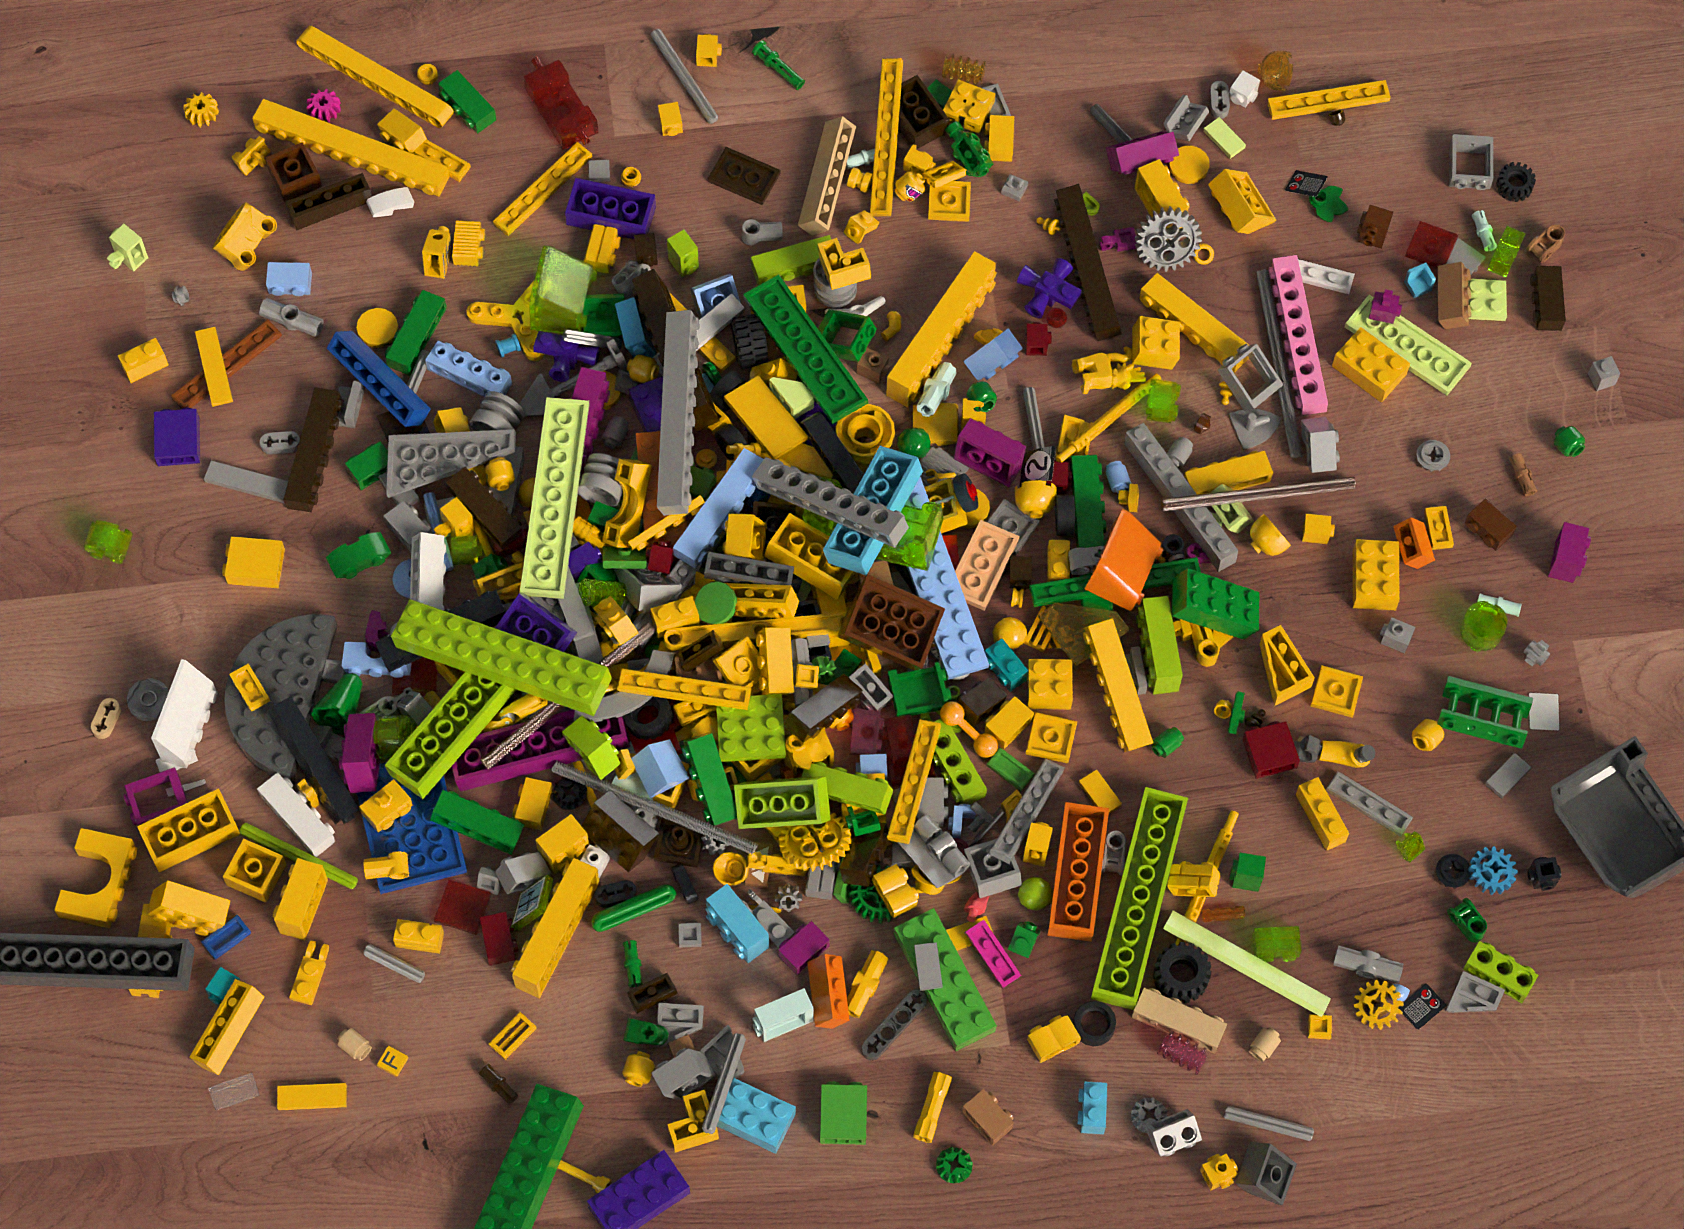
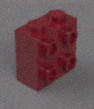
M1274 721L1262 728L1255 726L1246 730L1242 740L1255 779L1298 768L1300 759L1286 721L1281 723Z

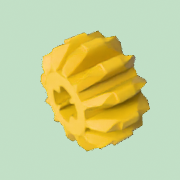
M201 92L199 96H196L193 93L192 99L187 98V104H184L183 109L185 118L190 120L192 125L198 124L201 128L204 123L209 126V121H216V115L219 113L218 104L215 99H212L210 94L205 96Z

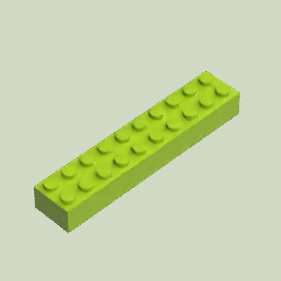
M409 599L391 635L396 648L591 716L595 715L612 679L606 666Z
M1145 787L1091 996L1092 1000L1134 1010L1136 1007L1188 801L1187 797Z

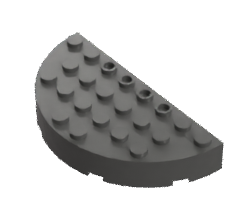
M311 614L283 620L259 633L241 651L230 673L249 664L269 696L270 702L251 712L230 675L227 679L225 711L230 729L240 750L254 766L266 772L267 775L272 777L279 773L282 778L287 777L292 784H294L299 764L267 711L279 702L292 697L310 726L313 707L316 705L322 683L321 677L325 662L329 658L337 629L334 616Z

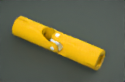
M526 694L501 709V711H498L480 734L512 726L546 706L548 700Z

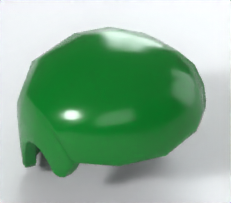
M907 428L898 436L897 447L899 452L924 458L930 450L931 441L924 429Z

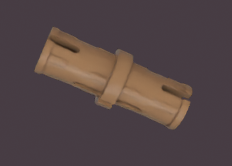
M1522 453L1512 455L1509 460L1515 470V478L1517 481L1519 480L1524 495H1534L1537 492V488L1531 477L1532 472L1527 468Z

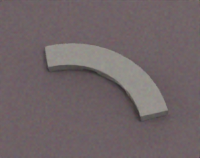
M653 650L644 672L669 675L674 660V653ZM618 692L603 697L594 716L575 710L574 721L582 715L588 721L592 719L594 722L612 717L618 718L641 707L653 696Z

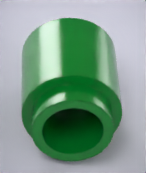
M1176 727L1167 728L1153 739L1151 749L1156 756L1166 758L1182 745L1184 736Z

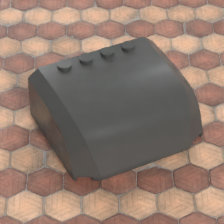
M1636 736L1551 786L1554 812L1607 887L1630 899L1645 894L1684 871V823L1645 769L1644 764L1648 753Z

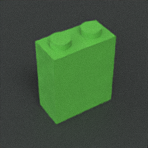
M835 1081L822 1084L820 1144L866 1145L867 1085H863L860 1082L840 1085L839 1082Z

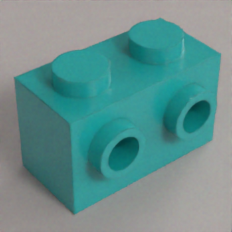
M1000 639L985 650L989 663L988 669L996 674L998 681L1009 692L1027 681L1029 670L1003 639Z

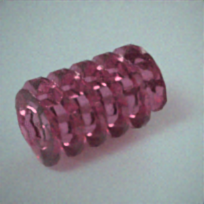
M1171 1030L1164 1038L1157 1054L1163 1050L1164 1059L1171 1054L1172 1063L1180 1059V1067L1188 1063L1187 1070L1191 1071L1196 1067L1195 1075H1198L1207 1058L1206 1047L1198 1051V1043L1190 1047V1039L1182 1043V1035L1174 1039V1031Z

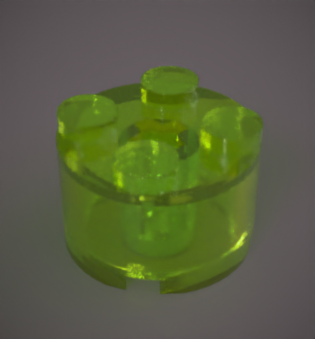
M1151 379V391L1148 392L1146 420L1163 423L1175 422L1179 405H1175V401H1178L1181 385L1174 381Z
M96 520V523L92 521L84 543V550L90 552V556L95 559L101 560L104 556L110 558V561L122 564L126 558L133 533L126 528L124 532L118 529L119 525Z
M1487 601L1474 603L1467 610L1460 625L1462 639L1472 650L1477 652L1495 648L1501 642L1506 631L1507 615L1496 604L1493 605Z
M405 714L379 716L380 720L375 721L374 744L379 743L380 750H376L379 759L389 760L416 729L415 723H411L409 717Z

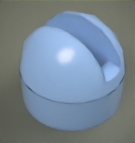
M1393 984L1396 987L1394 993L1400 992L1402 995L1398 1000L1405 1001L1410 990L1400 984Z

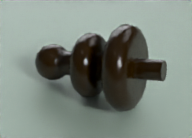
M1260 709L1258 714L1254 713L1251 717L1245 719L1247 729L1255 726L1261 728L1263 724L1262 717L1266 715L1265 710Z

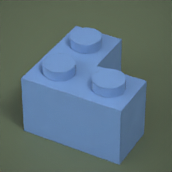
M1008 328L963 362L977 381L984 377L988 380L996 374V368L1000 366L1003 369L1019 357L1017 353L1023 348Z

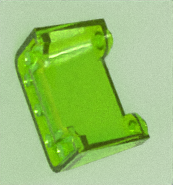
M543 245L530 296L531 330L563 334L565 329L581 331L582 327H586L587 315H583V308L588 286H591L592 282L597 280V270H594L592 264L555 247Z

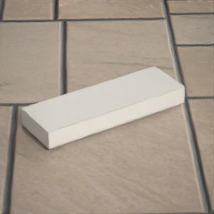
M1298 259L1303 283L1345 294L1350 293L1354 278L1353 273Z

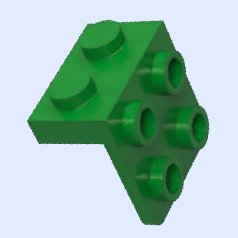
M624 293L582 295L583 332L612 337L621 336L622 331L615 304L624 301Z

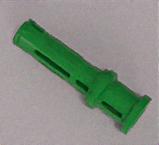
M764 40L758 42L753 48L752 54L764 61L766 67H772L794 86L796 90L801 89L805 84V80L779 58L778 52L772 51ZM782 68H784L792 77H790L789 75H787V74L782 70Z

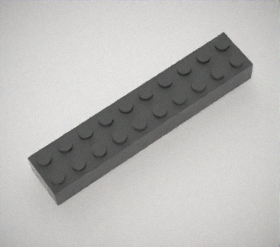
M0 933V985L188 991L195 948L188 939Z

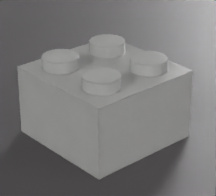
M997 839L964 849L965 857L971 863L968 869L979 898L1022 885L1021 873L1015 857L1008 864L989 854Z
M687 1048L678 1051L675 1054L676 1057L672 1060H666L656 1066L657 1069L652 1072L663 1095L676 1100H681L683 1096L692 1093L716 1077L705 1054Z

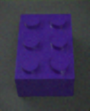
M663 376L628 389L629 400L643 432L661 431Z
M520 593L495 627V629L562 652L566 650L578 633L531 597Z

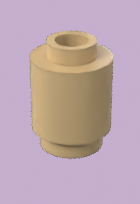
M1270 1027L1268 1029L1262 1028L1251 1043L1249 1053L1261 1062L1269 1059L1281 1042L1278 1038L1280 1036L1279 1033Z
M353 1028L349 1030L344 1029L337 1038L339 1040L338 1046L353 1059H358L359 1061H362L372 1049L369 1041Z

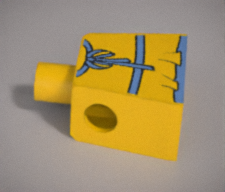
M439 226L437 230H429L422 250L424 276L445 279L452 250L450 230L445 226Z

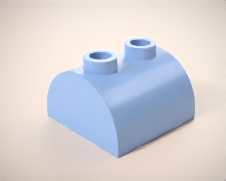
M730 273L690 289L692 300L700 319L730 294H733L740 302L733 276Z

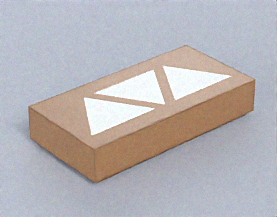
M753 842V844L756 843L758 845L755 852H760L766 856L773 854L774 845ZM749 868L745 886L767 889L770 873L762 872V869Z

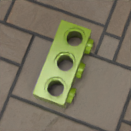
M1481 941L1478 942L1463 970L1473 976L1505 989L1504 994L1520 1003L1524 1002L1539 976L1531 967L1520 965L1515 962L1512 956L1501 954L1491 944L1482 943ZM1477 956H1484L1487 959V962H1480L1477 959ZM1497 967H1503L1507 974L1499 973ZM1517 978L1524 979L1527 985H1520L1517 982Z

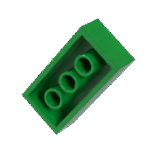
M1187 568L1173 578L1172 617L1245 640L1259 631L1260 592Z

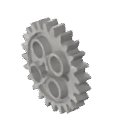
M1169 206L1168 212H1165L1163 207L1159 214L1153 211L1154 216L1152 218L1146 215L1147 223L1140 222L1143 229H1136L1139 236H1135L1137 242L1135 247L1139 250L1137 253L1139 257H1142L1144 264L1148 262L1150 268L1155 265L1157 271L1163 266L1165 272L1168 271L1169 266H1172L1175 271L1177 264L1183 268V261L1191 262L1189 259L1190 255L1196 257L1194 249H1200L1198 243L1202 242L1199 236L1202 232L1198 228L1199 224L1195 221L1193 215L1189 216L1187 210L1182 212L1179 207L1174 212L1171 206ZM1173 223L1170 228H1166L1168 224ZM1158 237L1155 241H1150L1152 238ZM1186 237L1185 240L1179 241L1180 238ZM1171 250L1168 254H1163L1165 251Z

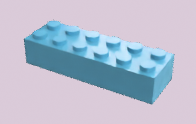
M880 446L856 488L854 495H862L870 502L875 504L881 503L891 511L897 510L901 512L923 472L918 457ZM837 523L823 551L829 564L867 575L884 543Z

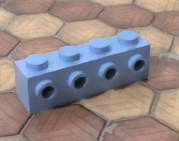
M437 341L425 360L427 370L484 397L489 391L506 395L512 386L511 375L508 371L502 368L497 369L486 360L482 359L480 361L467 351L461 352L447 342Z

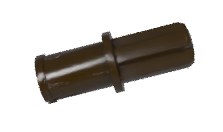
M487 1064L480 1070L479 1075L492 1087L491 1090L493 1092L496 1091L507 1104L515 1102L518 1094L505 1082V1077H501L490 1064Z

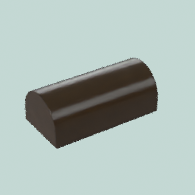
M712 630L678 652L681 667L686 672L693 670L725 649L718 634Z
M665 973L628 991L627 994L635 1012L638 1014L677 995L678 992L668 973Z

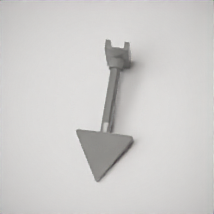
M614 339L606 343L610 355L589 368L603 372L606 369L610 370L617 366L619 370L629 373L626 360ZM539 374L519 403L525 411V417L544 416L546 398H556L574 388L579 374L552 389L548 387L542 374Z

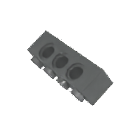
M708 552L704 578L738 584L791 585L794 566Z

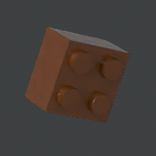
M303 142L265 158L268 171L284 202L322 187L319 173Z

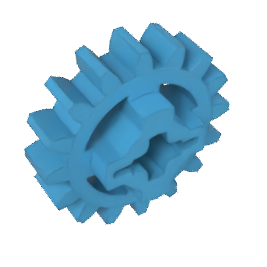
M1495 846L1490 851L1487 847H1484L1481 852L1477 851L1470 860L1471 866L1468 868V871L1473 872V874L1469 878L1470 880L1477 881L1474 885L1475 887L1482 886L1481 892L1484 893L1488 889L1490 895H1493L1496 890L1499 894H1502L1504 889L1509 890L1512 886L1511 884L1516 881L1514 876L1518 873V870L1513 869L1516 862L1509 861L1511 854L1503 855L1504 849L1497 852ZM1487 858V861H1486V862H1483L1482 864H1480V862H1481L1482 860H1484V859ZM1506 877L1504 881L1498 883L1499 879Z

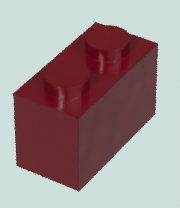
M506 912L480 917L489 966L515 961V953L519 952L517 940H512L510 932L515 931L514 925H512V918L508 919Z

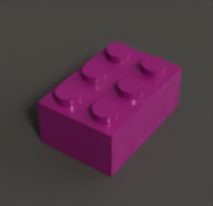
M1160 131L1105 147L1111 171H1117L1118 174L1124 173V175L1136 172L1135 168L1142 167L1158 159L1162 163L1174 161L1173 157L1179 156L1173 131Z
M970 418L958 436L954 460L1010 487L1021 470L1026 446L1017 440L1003 435L1000 431H995L985 426L982 422Z
M375 713L349 714L348 723L344 724L345 740H342L341 744L343 756L339 757L340 769L344 770V784H348L350 793L374 792L377 790L383 745Z

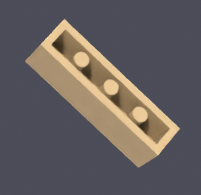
M1153 988L1143 989L1132 1015V1018L1213 1054L1216 1053L1227 1027V1023H1224L1222 1018L1215 1015L1208 1016L1201 1009L1194 1006H1185L1177 998L1162 996L1161 992Z

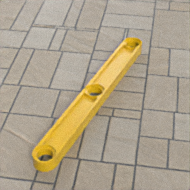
M847 612L794 617V619H767L672 628L666 631L664 635V645L669 650H682L712 630L718 634L724 646L734 645L745 636H748L752 643H756L757 635L754 630L757 627L790 628L791 640L815 635L828 634L829 636L838 635L841 628L840 621L845 618ZM676 635L680 641L677 644H671L668 641V637Z

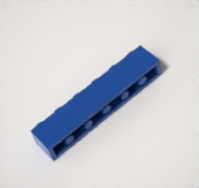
M353 331L335 332L327 349L405 427L422 425L431 408Z

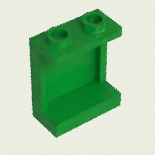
M935 662L934 667L897 674L896 669L888 671L887 680L890 692L894 696L892 701L897 719L941 710L945 703L952 700L949 687L945 688L944 681L947 680L945 669L940 668L939 662Z

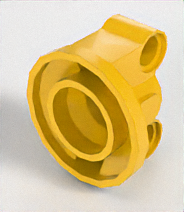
M244 202L225 225L212 249L231 261L237 270H247L255 263L256 255L254 249L261 239L269 237L276 230V220L271 216L262 214L249 203ZM262 223L268 226L269 231L262 228ZM241 255L247 258L248 263H244L241 260Z
M867 404L840 419L836 425V435L863 473L866 472L880 446L890 448L895 437L894 422L890 415L881 407ZM866 436L871 438L873 442L861 443L857 440L860 437Z

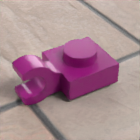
M1134 227L1117 229L1113 231V236L1101 237V251L1109 250L1115 246L1117 252L1136 249L1135 244L1137 242L1135 240Z

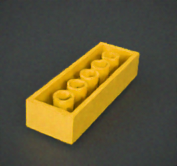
M575 858L572 859L570 864L567 863L562 872L563 879L554 886L552 891L553 898L544 905L542 910L543 917L540 922L536 921L532 929L533 936L530 941L527 940L521 950L523 955L520 960L514 962L511 969L515 988L539 999L600 884L598 869Z

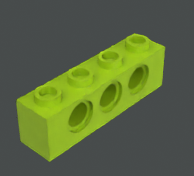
M941 718L934 721L941 723L937 743L944 742L947 746L940 748L936 745L932 762L935 766L939 765L942 771L941 777L944 778L946 785L949 784L951 786V794L955 802L970 805L986 797L987 788L952 727L946 725ZM954 760L958 764L950 766L947 764V761ZM960 778H964L968 781V783L960 784L957 782V780Z

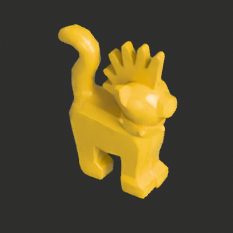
M1126 346L1123 348L1125 354L1117 352L1104 354L1099 352L1072 360L1071 367L1074 373L1084 372V370L1090 371V373L1082 374L1084 383L1080 386L1082 394H1088L1090 389H1106L1110 387L1112 389L1118 387L1126 390L1131 386V382H1145V372H1140L1141 367L1134 368V364L1126 366L1125 362H1129L1132 359V349ZM1121 362L1123 363V365L1121 366L1118 363L1117 367L1115 369H1112L1110 363Z

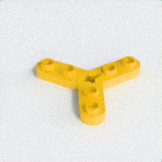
M547 276L537 277L514 305L485 302L471 303L466 310L467 318L474 324L512 327L527 359L538 361L545 354L534 352L533 346L538 331L531 318L553 293V281ZM516 313L522 315L523 324L520 323L518 318H515Z

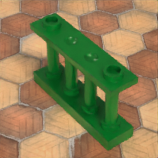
M1448 676L1442 697L1449 698L1448 709L1441 710L1437 722L1438 725L1455 732L1520 749L1523 748L1528 731L1520 729L1522 718L1527 719L1533 703L1532 697ZM1458 701L1471 704L1469 716L1456 712ZM1479 706L1492 709L1490 721L1477 718ZM1501 712L1513 715L1511 727L1499 724Z

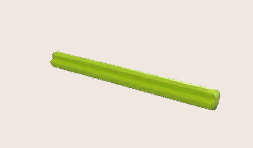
M248 823L242 824L239 832L241 835L295 862L299 858L323 865L327 878L349 889L355 888L358 883L357 877Z

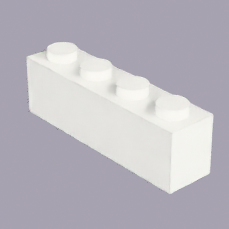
M420 532L412 537L410 599L440 610H445L443 605L445 593L443 576L446 571L444 564L446 544L444 543L443 535Z
M276 773L257 788L260 797L314 857L319 856L335 843L333 836L335 831L327 822L325 824L319 819L321 815L314 807L310 809L305 804L307 802L306 798L300 791L296 793L292 789L293 784L287 777L282 778L279 773Z

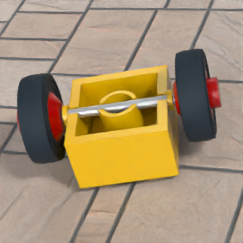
M965 473L955 476L953 480L947 478L924 487L941 534L968 524L966 512H971L978 508L977 490Z

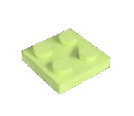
M1471 279L1468 281V287L1471 291V299H1468V304L1471 308V317L1469 319L1506 321V281Z

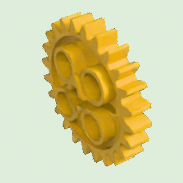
M832 813L830 815L831 820L822 824L785 826L786 830L781 831L782 837L779 838L783 859H787L789 865L794 863L796 869L801 865L803 871L811 867L812 872L818 866L821 870L824 869L826 864L832 867V861L839 863V856L845 857V851L850 850L851 833L847 827V822H843L842 817L836 818V814ZM817 844L820 845V849H821V851H823V852H820V850L818 849Z

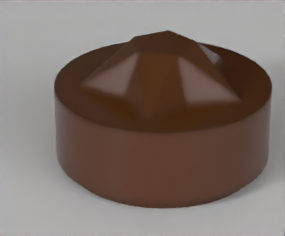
M1202 413L1194 426V431L1201 435L1209 430L1211 416Z

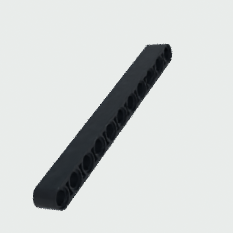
M818 411L801 421V428L808 435L809 441L841 488H846L854 494L864 474L825 417ZM884 543L882 546L883 550L913 594L917 596L899 545L897 544L894 548Z

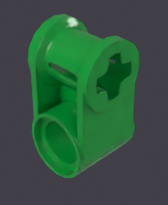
M1464 898L1458 906L1447 909L1449 918L1460 929L1467 940L1479 942L1483 939L1487 929V922L1477 911L1470 899ZM1476 926L1481 932H1474L1471 927Z
M628 1018L623 1041L662 1046L667 1042L669 1033L664 1026Z

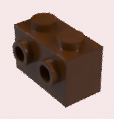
M1369 205L1368 211H1363L1357 230V233L1360 234L1358 242L1366 246L1382 249L1393 211Z
M1486 498L1468 514L1465 521L1467 528L1472 533L1479 535L1485 545L1492 547L1495 551L1513 536L1517 527Z

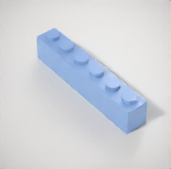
M746 448L742 450L674 545L673 553L675 557L695 569L699 563L702 564L706 560L708 550L711 546H716L720 539V533L725 530V522L728 520V515L738 514L744 505L743 501L745 498L753 494L756 486L751 476L762 463L763 458Z

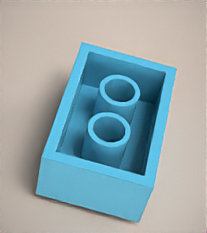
M728 884L706 899V918L712 926H718L721 930L720 935L726 943L731 942L735 947L733 950L740 960L744 958L749 963L769 948L768 932Z
M734 1078L717 1127L776 1154L796 1115V1106Z

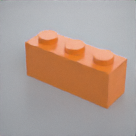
M823 954L808 961L815 1027L833 1029L850 1021L842 956Z

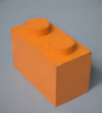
M1410 517L1393 526L1404 564L1419 569L1435 561L1424 522Z

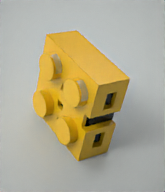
M958 79L943 111L950 119L949 123L958 121L964 125L965 129L979 134L995 102V93Z

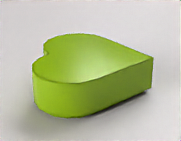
M1085 192L1083 198L1088 215H1096L1099 212L1100 205L1089 193Z

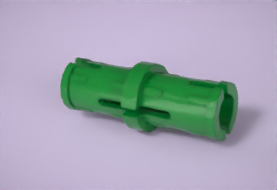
M630 940L631 949L628 941L623 942L625 954L624 968L627 969L628 986L635 987L636 981L637 987L643 985L640 973V966L642 964L641 960L638 959L637 941Z

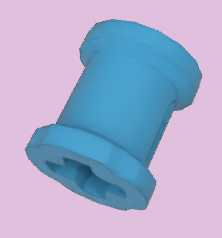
M515 333L504 340H495L501 358L505 357L507 353L516 350L518 352L521 351Z

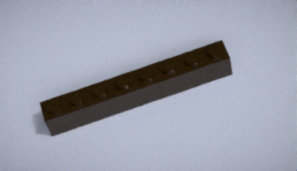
M1075 184L1055 190L1057 198L1054 199L1057 211L1061 210L1062 216H1059L1061 227H1066L1067 233L1064 234L1066 245H1071L1072 251H1069L1071 263H1076L1077 269H1073L1076 281L1081 280L1082 284L1078 288L1082 290L1081 298H1086L1087 304L1083 305L1086 316H1091L1092 322L1088 323L1091 334H1096L1098 341L1121 335L1118 318L1080 185Z

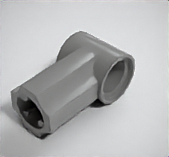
M749 219L742 226V241L746 245L752 246L759 241L782 240V223H759L756 220Z

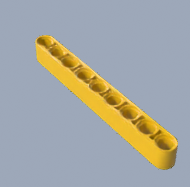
M309 25L296 40L297 45L305 52L437 128H442L454 113L451 106L313 26Z

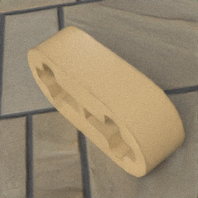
M106 698L101 702L91 723V730L98 739H105L110 736L120 716L121 707L114 698ZM113 705L115 710H110L108 714L106 707L110 708ZM103 723H104L106 729H105V730L102 729V730L99 732L98 729H97V727H98V726L101 727V726L103 725Z

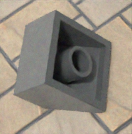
M1249 1142L1235 1184L1251 1195L1283 1205L1297 1163L1272 1144Z

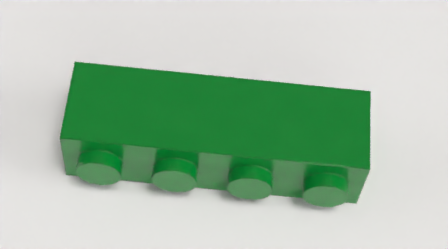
M422 290L420 295L415 297L410 313H406L401 330L398 329L396 331L392 346H389L385 352L387 366L409 376L414 369L420 352L426 348L447 309L445 298Z
M707 732L684 740L682 751L685 759H689L691 765L689 768L692 780H696L698 788L695 791L698 800L703 802L704 810H702L705 821L709 822L710 825L716 826L736 819V806L713 734Z
M442 790L430 821L512 855L524 827V824L518 819L508 818L501 815L495 809H487L480 806L474 800H466L453 791L447 792L445 790Z

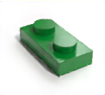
M843 649L834 661L836 666L834 670L835 676L829 682L820 684L829 685L842 674L849 678L862 664V659Z

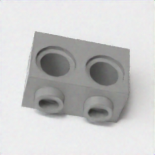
M1188 1109L1146 1125L1153 1150L1160 1157L1170 1156L1181 1148L1193 1147L1196 1145V1142L1202 1140L1195 1116ZM1185 1127H1189L1187 1133L1181 1135L1182 1130ZM1168 1135L1167 1140L1160 1143L1161 1138Z

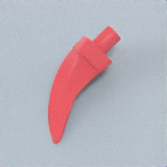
M976 891L969 898L964 907V911L968 913L967 920L969 922H975L976 917L985 912L989 896L979 898Z

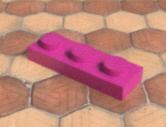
M982 920L965 932L1002 989L1022 976L985 920Z

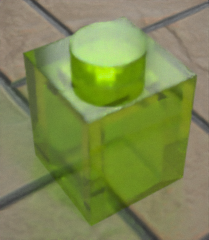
M477 536L451 537L453 565L476 564L479 562V556H482V543H478Z

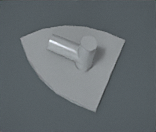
M1260 409L1238 410L1229 413L1243 450L1255 447L1269 439L1276 431L1281 417Z

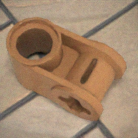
M1556 224L1551 225L1541 235L1534 238L1526 250L1528 252L1531 251L1538 257L1540 263H1544L1561 247L1565 237L1564 228Z

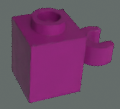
M1385 289L1384 293L1375 291L1369 319L1393 324L1395 317H1400L1402 305L1399 304L1400 296L1392 295V290Z

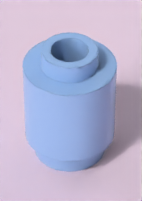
M1121 461L1109 463L1106 466L1105 473L1112 492L1119 493V490L1128 491L1129 485L1132 483L1126 466Z

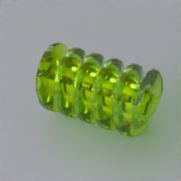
M583 579L579 583L578 592L585 606L595 607L601 600L611 595L621 607L626 597L627 589L626 584L623 582Z

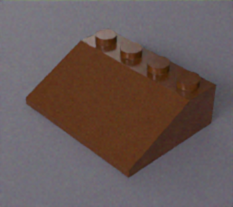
M867 574L845 615L837 637L914 671L919 670L924 666L945 608Z

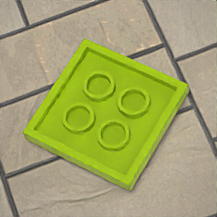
M782 694L750 696L748 710L716 706L721 762L786 758Z

